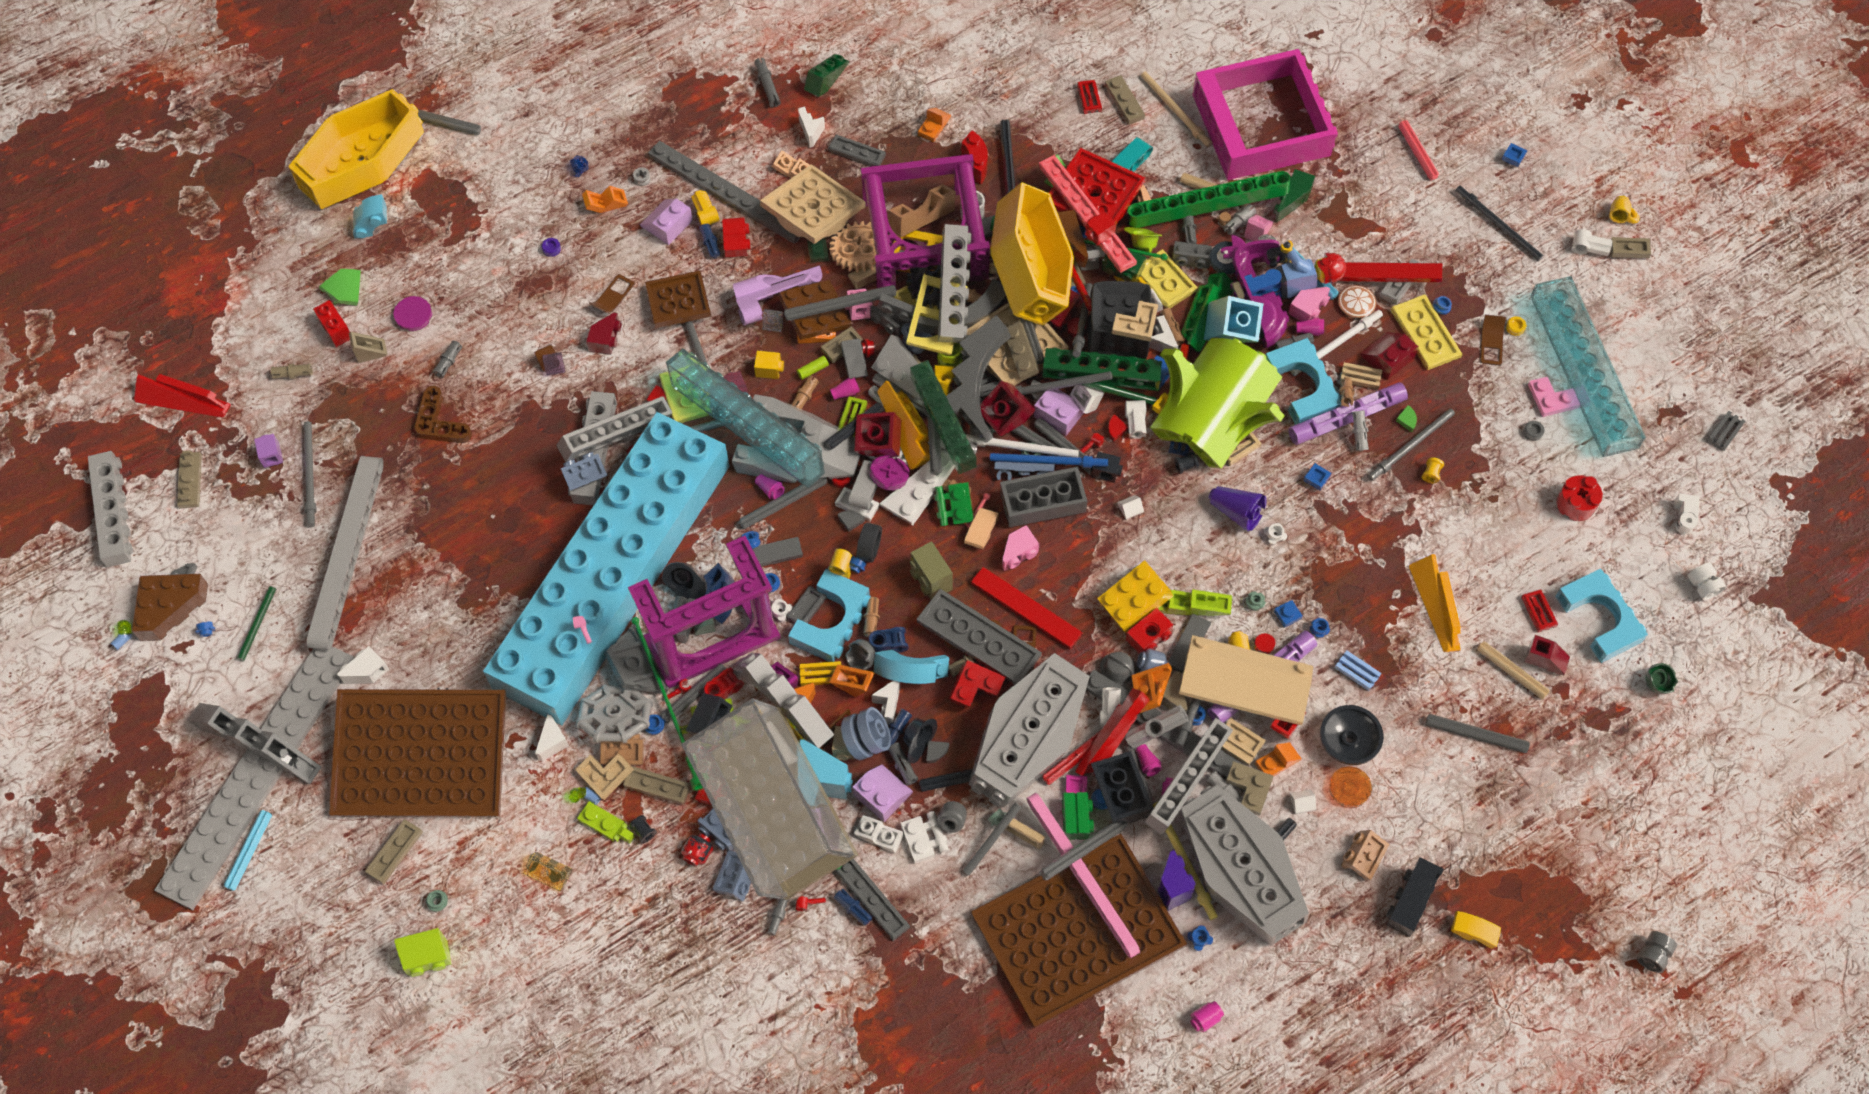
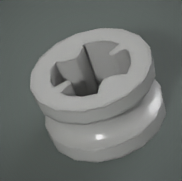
M640 167L633 172L634 181L638 186L649 184L651 179L648 169Z

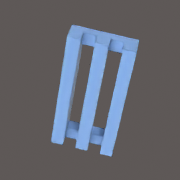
M1347 650L1334 667L1368 691L1381 675L1379 671ZM1342 664H1345L1346 666L1351 668L1355 673L1344 667ZM1358 675L1363 676L1364 678H1366L1367 680H1369L1370 683H1368L1367 681H1365L1364 679H1362V678L1359 677Z

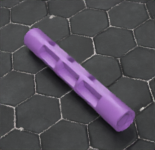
M1401 382L1354 400L1352 406L1349 402V407L1342 405L1289 427L1290 438L1295 445L1304 443L1352 423V412L1365 410L1366 417L1407 400V390Z
M1304 630L1273 656L1299 662L1317 647V641L1311 633ZM1213 704L1207 709L1208 715L1213 721L1217 718L1223 723L1239 711V709L1219 704Z

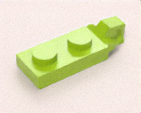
M590 801L577 818L579 822L611 841L615 840L618 842L619 839H622L630 844L635 838L633 833L627 830L628 825L624 821Z

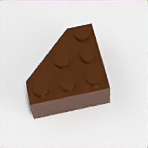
M201 574L140 576L132 632L140 641H161L167 636L166 633L170 629L186 620L190 616L189 613L196 607L200 608L206 603L207 581Z

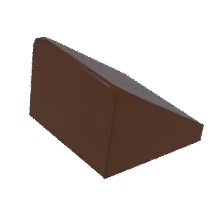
M552 344L534 352L543 372L560 365Z

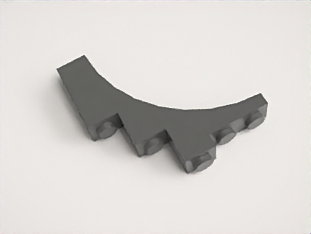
M997 315L959 343L963 349L960 352L966 360L952 370L955 376L953 381L958 388L944 397L947 403L945 408L950 415L955 414L958 419L963 417L968 425L972 423L975 426L973 430L979 438L984 437L987 442L993 436L981 414L979 400L980 385L984 371L991 358L1011 338L1008 328Z

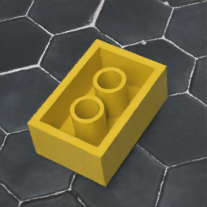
M1144 560L1097 599L1117 625L1127 634L1131 628L1154 609L1161 607L1172 598L1173 594Z

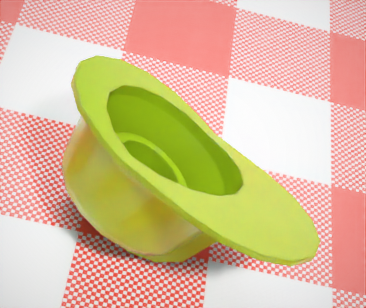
M1124 228V231L1131 234L1133 247L1140 251L1151 253L1152 249L1157 246L1159 236H1162V234H1157L1144 228Z

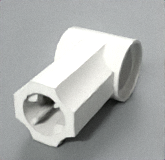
M1585 229L1575 231L1572 245L1574 253L1586 254L1591 252L1604 256L1609 255L1612 247L1611 239L1593 236L1590 231Z
M1145 400L1125 401V417L1128 418L1129 437L1141 439L1146 436Z
M1103 688L1102 710H1100L1099 718L1100 729H1103L1118 704L1120 705L1121 689Z

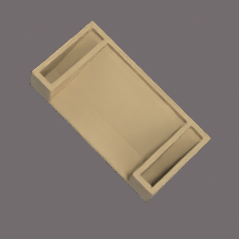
M1192 635L1187 650L1179 694L1302 725L1312 681L1313 666Z

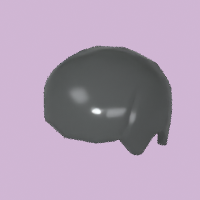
M858 639L849 644L851 648L846 653V659L850 667L867 670L873 666L875 650L869 642Z

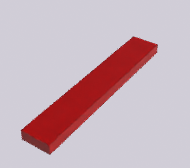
M1346 262L1347 271L1342 279L1339 280L1442 283L1443 263Z
M984 567L971 581V585L1069 650L1072 649L1082 636L1080 630Z

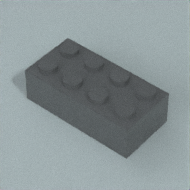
M1078 467L1000 482V496L1009 527L1084 513L1087 509V498Z

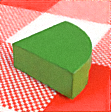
M1408 405L1399 415L1396 422L1413 432L1416 426L1417 417L1414 410Z

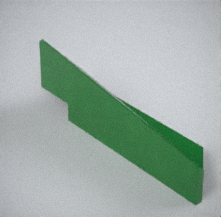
M1225 273L1209 275L1207 285L1199 286L1181 331L1188 344L1196 352H1200L1206 342L1204 334L1209 302L1231 296L1233 293L1230 287L1233 281Z

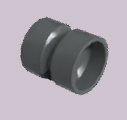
M1651 931L1645 941L1646 946L1642 947L1637 956V961L1650 971L1663 973L1668 964V958L1672 957L1677 948V943L1664 933Z

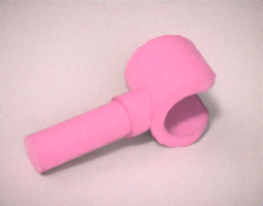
M573 617L574 628H581L586 643H591L584 617Z

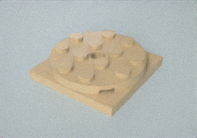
M810 165L761 199L760 206L777 217L778 222L787 231L795 234L797 237H805L815 244L822 238L830 237L839 232L846 225L848 219L865 208V201L813 165Z
M1008 302L968 328L967 335H971L996 315L1006 327L1019 322L1020 319L1013 315ZM1032 322L1044 358L1046 348L1056 347L1068 350V345L1048 323L1042 326ZM1006 341L993 355L986 370L999 381L1012 383L1015 386L1023 380L1019 377ZM1044 363L1037 365L1040 372L1043 370Z

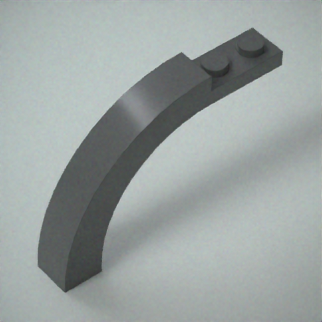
M992 279L985 293L976 302L967 306L968 316L967 319H964V326H967V329L1000 307L1006 296L1000 281ZM883 293L877 307L884 313L894 314L904 321L911 322L915 306ZM919 315L916 331L938 335L939 320Z

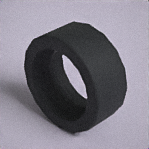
M868 522L864 524L858 540L856 558L870 563L875 560L882 536V527L880 525Z

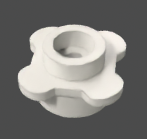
M1279 523L1272 524L1264 529V534L1268 536L1269 543L1272 545L1280 540L1285 541L1287 539V534L1284 533V528Z
M776 599L771 608L772 616L777 617L781 622L786 620V615L792 610V606L781 599Z

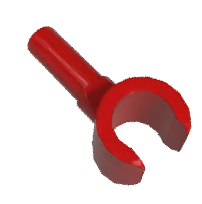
M1094 433L1088 444L1080 449V451L1084 453L1094 444L1100 447L1104 443V437Z
M688 679L681 680L679 687L667 694L668 699L680 693L684 695L691 689V686L687 688L682 687L688 683Z
M800 896L796 901L795 909L797 911H807L808 904L826 903V898L808 899L807 897Z

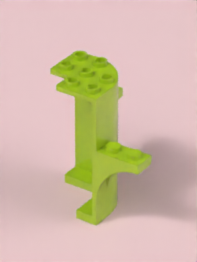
M1211 338L1194 364L1188 362L1183 357V353L1176 348L1164 349L1160 354L1169 370L1170 392L1164 408L1150 428L1161 440L1187 443L1208 467L1222 469L1236 446L1248 434L1263 425L1281 422L1284 414L1279 410L1280 408L1277 404L1273 402L1266 403L1282 376L1277 372V368L1266 360L1265 354L1259 351L1256 352L1242 344L1240 340L1236 338L1232 340Z

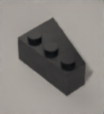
M1419 857L1412 870L1408 868L1402 879L1406 883L1403 888L1399 886L1394 896L1397 902L1395 906L1391 905L1385 917L1389 919L1386 925L1411 937L1426 908L1430 895L1435 889V884L1444 869Z

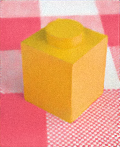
M757 351L754 366L756 377L779 379L780 372L784 370V361H781L780 353Z

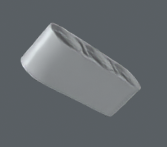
M864 460L850 494L848 505L865 510L869 509L877 489V485L870 477V467L873 462Z

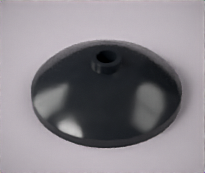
M1343 705L1331 710L1323 719L1320 727V740L1325 751L1336 761L1346 765H1362L1377 756L1383 745L1384 733L1379 720L1369 710L1356 705ZM1346 738H1351L1353 742H1347Z

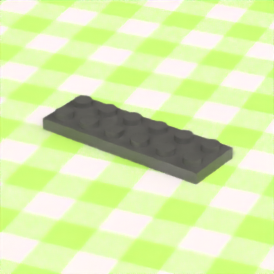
M942 589L936 593L917 618V623L992 671L1005 676V679L1014 685L1029 674L1042 656V652Z

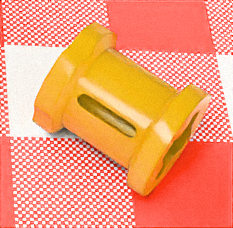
M1431 457L1426 461L1427 468L1422 474V479L1428 483L1435 484L1440 480L1439 473L1444 467V462L1438 458Z

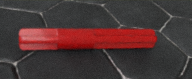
M1101 730L1042 775L1044 782L1047 785H1051L1082 761Z

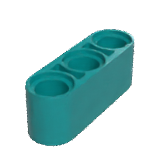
M1136 137L1111 162L1134 172L1148 159L1153 151V147L1141 138Z

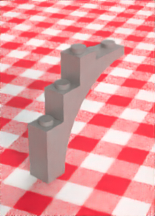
M750 653L736 662V667L733 668L736 676L751 683L773 704L781 708L784 715L809 743L820 748L834 736L807 698L797 694L782 674H777L762 654Z

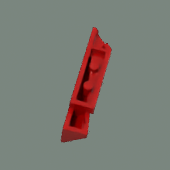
M139 374L136 377L134 395L136 403L221 418L226 415L231 406L228 402L216 399V394L210 390L162 374L157 376L156 381Z
M1132 688L1123 704H1118L1075 770V773L1083 776L1086 773L1093 772L1091 763L1112 757L1136 720L1137 715L1150 701L1142 691Z

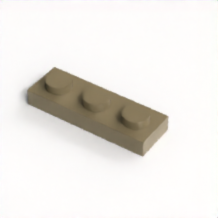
M1121 75L1105 81L1106 89L1128 125L1145 119V113Z
M1019 321L1007 327L1011 335L1007 343L1019 377L1025 380L1040 371L1024 326Z
M632 766L634 770L626 777L623 784L624 788L684 805L691 788L690 783Z
M404 819L365 872L384 885L422 835L423 831Z

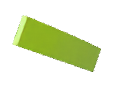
M1194 589L1191 592L1171 590L1173 597L1158 608L1164 614L1190 616L1192 614L1197 616L1231 615L1232 595Z

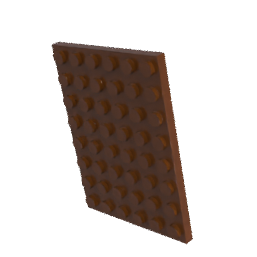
M337 689L329 816L500 817L506 690Z
M1122 834L1109 839L1083 856L1081 860L1137 943L1140 953L1132 958L1126 955L1069 866L1048 880H1043L1042 876H1038L971 911L975 923L1034 1028L1187 946L1185 939Z

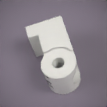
M1679 493L1674 500L1673 507L1679 509V519L1675 524V528L1680 534L1688 535L1698 523L1699 496Z

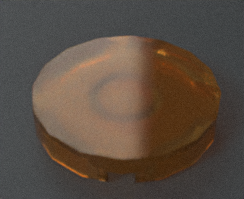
M1341 767L1334 772L1329 781L1330 795L1342 807H1360L1371 795L1372 784L1370 778L1357 767Z

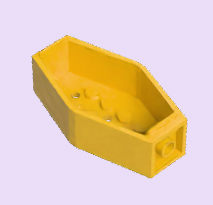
M391 89L331 115L288 166L298 188L320 209H324L383 183L424 133L421 125L423 122L418 117L417 113L419 111L412 103L409 104L401 93L398 94Z
M1021 182L997 202L990 250L1013 315L1043 326L1068 307L1074 257L1051 195Z

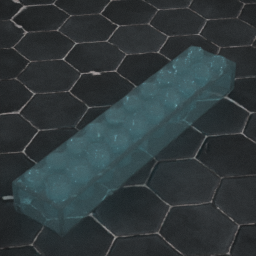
M1572 276L1535 284L1530 298L1567 380L1580 402L1581 411L1602 457L1639 449L1646 436Z
M682 348L666 361L671 386L804 486L809 488L825 474L822 449L818 444L810 442L803 433L795 431L789 423L783 422L774 412L765 409L762 403L754 401L747 392L739 390L733 382L724 379L721 373L712 370L706 362H701L692 352L689 353Z

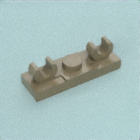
M189 450L182 451V454H180L177 501L179 509L199 507L202 454L200 452Z

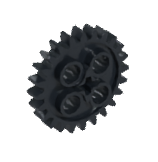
M951 263L953 268H960L958 263ZM941 265L910 268L911 273H907L908 280H906L912 299H915L917 302L924 274L941 278ZM927 285L922 306L926 307L929 304V307L933 309L935 305L939 310L940 293L937 292L940 291V288ZM954 299L949 300L954 305Z

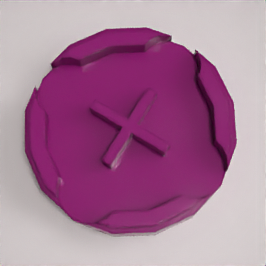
M410 296L402 299L395 306L393 313L395 322L401 329L413 332L426 327L433 315L428 301L419 296Z
M884 455L873 461L870 467V477L878 487L885 490H897L906 485L909 478V468L901 459L897 457L894 459Z

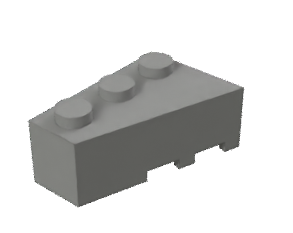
M891 335L871 368L915 398L925 400L934 382L922 366L917 363L912 353L902 343L903 341L898 336Z

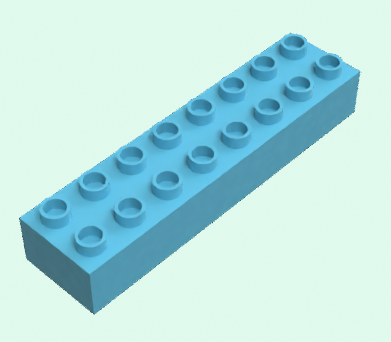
M656 412L483 670L492 690H506L507 698L544 717L551 715L557 724L563 726L605 661L607 649L616 643L637 611L628 587L645 579H648L651 587L654 585L730 467L724 443ZM573 617H584L591 643H586L581 628H574Z

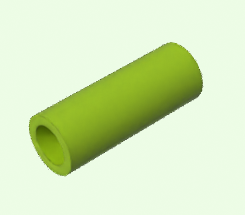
M822 356L797 369V373L800 379L803 380L829 366V363L825 356Z

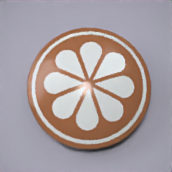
M1349 286L1340 293L1338 298L1339 307L1348 319L1369 316L1374 313L1376 308L1374 294L1363 286Z

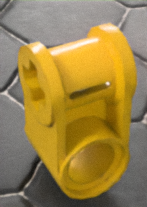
M935 365L934 383L935 395L937 397L944 398L952 392L954 383L952 370L954 366Z

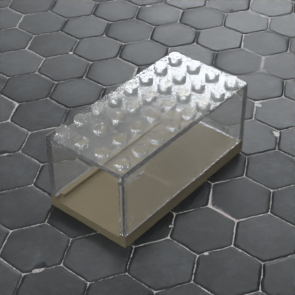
M752 698L681 744L758 896L788 900L859 856L781 708Z

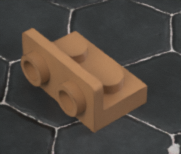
M636 734L628 739L627 743L601 741L600 764H608L617 754H620L631 765L644 764L645 737H640V734Z
M1372 830L1359 831L1354 835L1350 849L1344 854L1341 867L1344 869L1351 868L1365 880H1371L1390 844Z

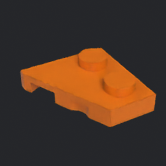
M1169 663L1132 675L1133 687L1142 691L1150 699L1140 713L1160 707L1172 671Z

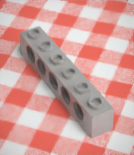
M945 224L942 231L938 342L960 343L967 336V326H964V319H967L968 307H965V300H968L969 289L966 288V281H969V270H966V265L970 262V251H967V244L970 245L971 233H968V226ZM952 244H958L961 249L955 250ZM951 263H958L960 265V268H953ZM950 281H957L959 287H953ZM955 299L959 305L953 306L949 300ZM949 318H955L958 324H951Z
M591 391L590 399L588 398L586 401L587 415L583 416V427L615 415L617 401L614 393ZM608 446L593 451L594 455L599 454L603 466H605ZM582 456L575 458L577 462L583 460ZM602 478L571 491L568 489V495L571 496L573 503L595 505L599 497Z
M662 396L563 435L556 446L565 462H568L643 432L656 412L670 417L672 411Z
M112 451L88 456L100 559L106 567L131 562L133 548L128 539L131 536V532L126 523V519H129L127 509L124 507L126 495L122 491L124 479L122 474H120V469L122 468L121 460Z
M1215 718L1144 823L1161 835L1166 831L1232 733V728Z

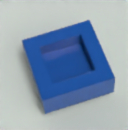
M1510 143L1502 160L1519 167L1528 150Z
M1314 463L1303 481L1321 491L1332 473Z
M1293 600L1274 609V613L1284 628L1301 620L1303 617Z

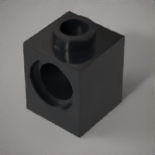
M1098 452L1096 458L1108 459V466H1094L1092 478L1115 483L1116 477L1121 476L1123 465H1120L1121 457Z

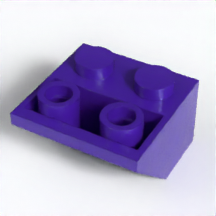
M1175 850L1170 851L1157 891L1167 911L1190 901L1195 889L1193 877L1191 874L1187 875L1184 869V860L1180 855L1177 856Z

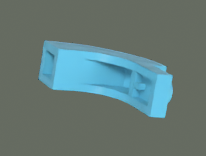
M894 650L875 652L874 672L884 678L904 683L926 684L935 683V680L938 678L948 677L949 657L946 655L911 658L903 656Z

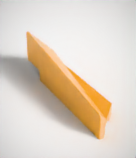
M885 381L877 393L885 411L895 412L902 420L900 447L909 468L915 469L930 461L929 445L927 443L929 442L928 428L907 394L903 391L895 392L890 382Z
M1431 554L1411 563L1409 569L1442 650L1444 652L1460 651L1458 634H1461V626L1448 571L1439 572L1436 555Z

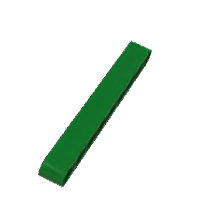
M1278 171L1134 203L1128 207V223L1133 228H1140L1185 218L1186 216L1199 215L1284 196L1290 191V175L1285 171Z

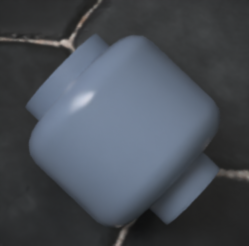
M1150 648L1141 652L1137 659V667L1140 672L1169 663L1163 652Z

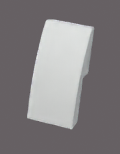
M865 815L862 816L854 832L857 837L893 853H896L904 836L902 831L885 826L882 821Z

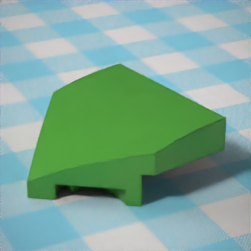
M340 269L321 284L319 289L322 292L325 291L335 305L340 303L357 306L361 270Z

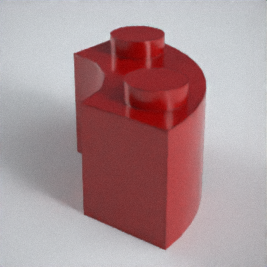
M971 130L961 143V155H973L974 181L981 185L987 174L988 152L983 139Z

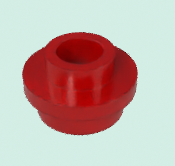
M864 339L863 343H861L864 358H869L874 355V342Z

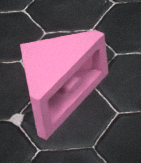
M1259 215L1249 218L1244 237L1251 241L1261 240L1267 235L1273 222Z

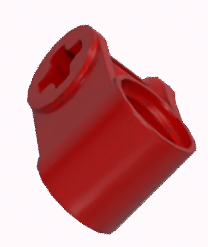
M729 667L707 682L704 691L706 694H709L711 691L716 690L719 693L715 696L722 697L725 700L740 691L744 686V682L739 680L734 674L732 667Z

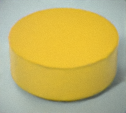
M1514 316L1508 320L1506 330L1513 336H1520L1524 333L1527 325L1523 318Z

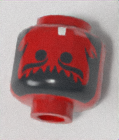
M701 833L698 836L690 835L681 850L682 859L694 867L704 865L713 851V847L709 843L710 838Z

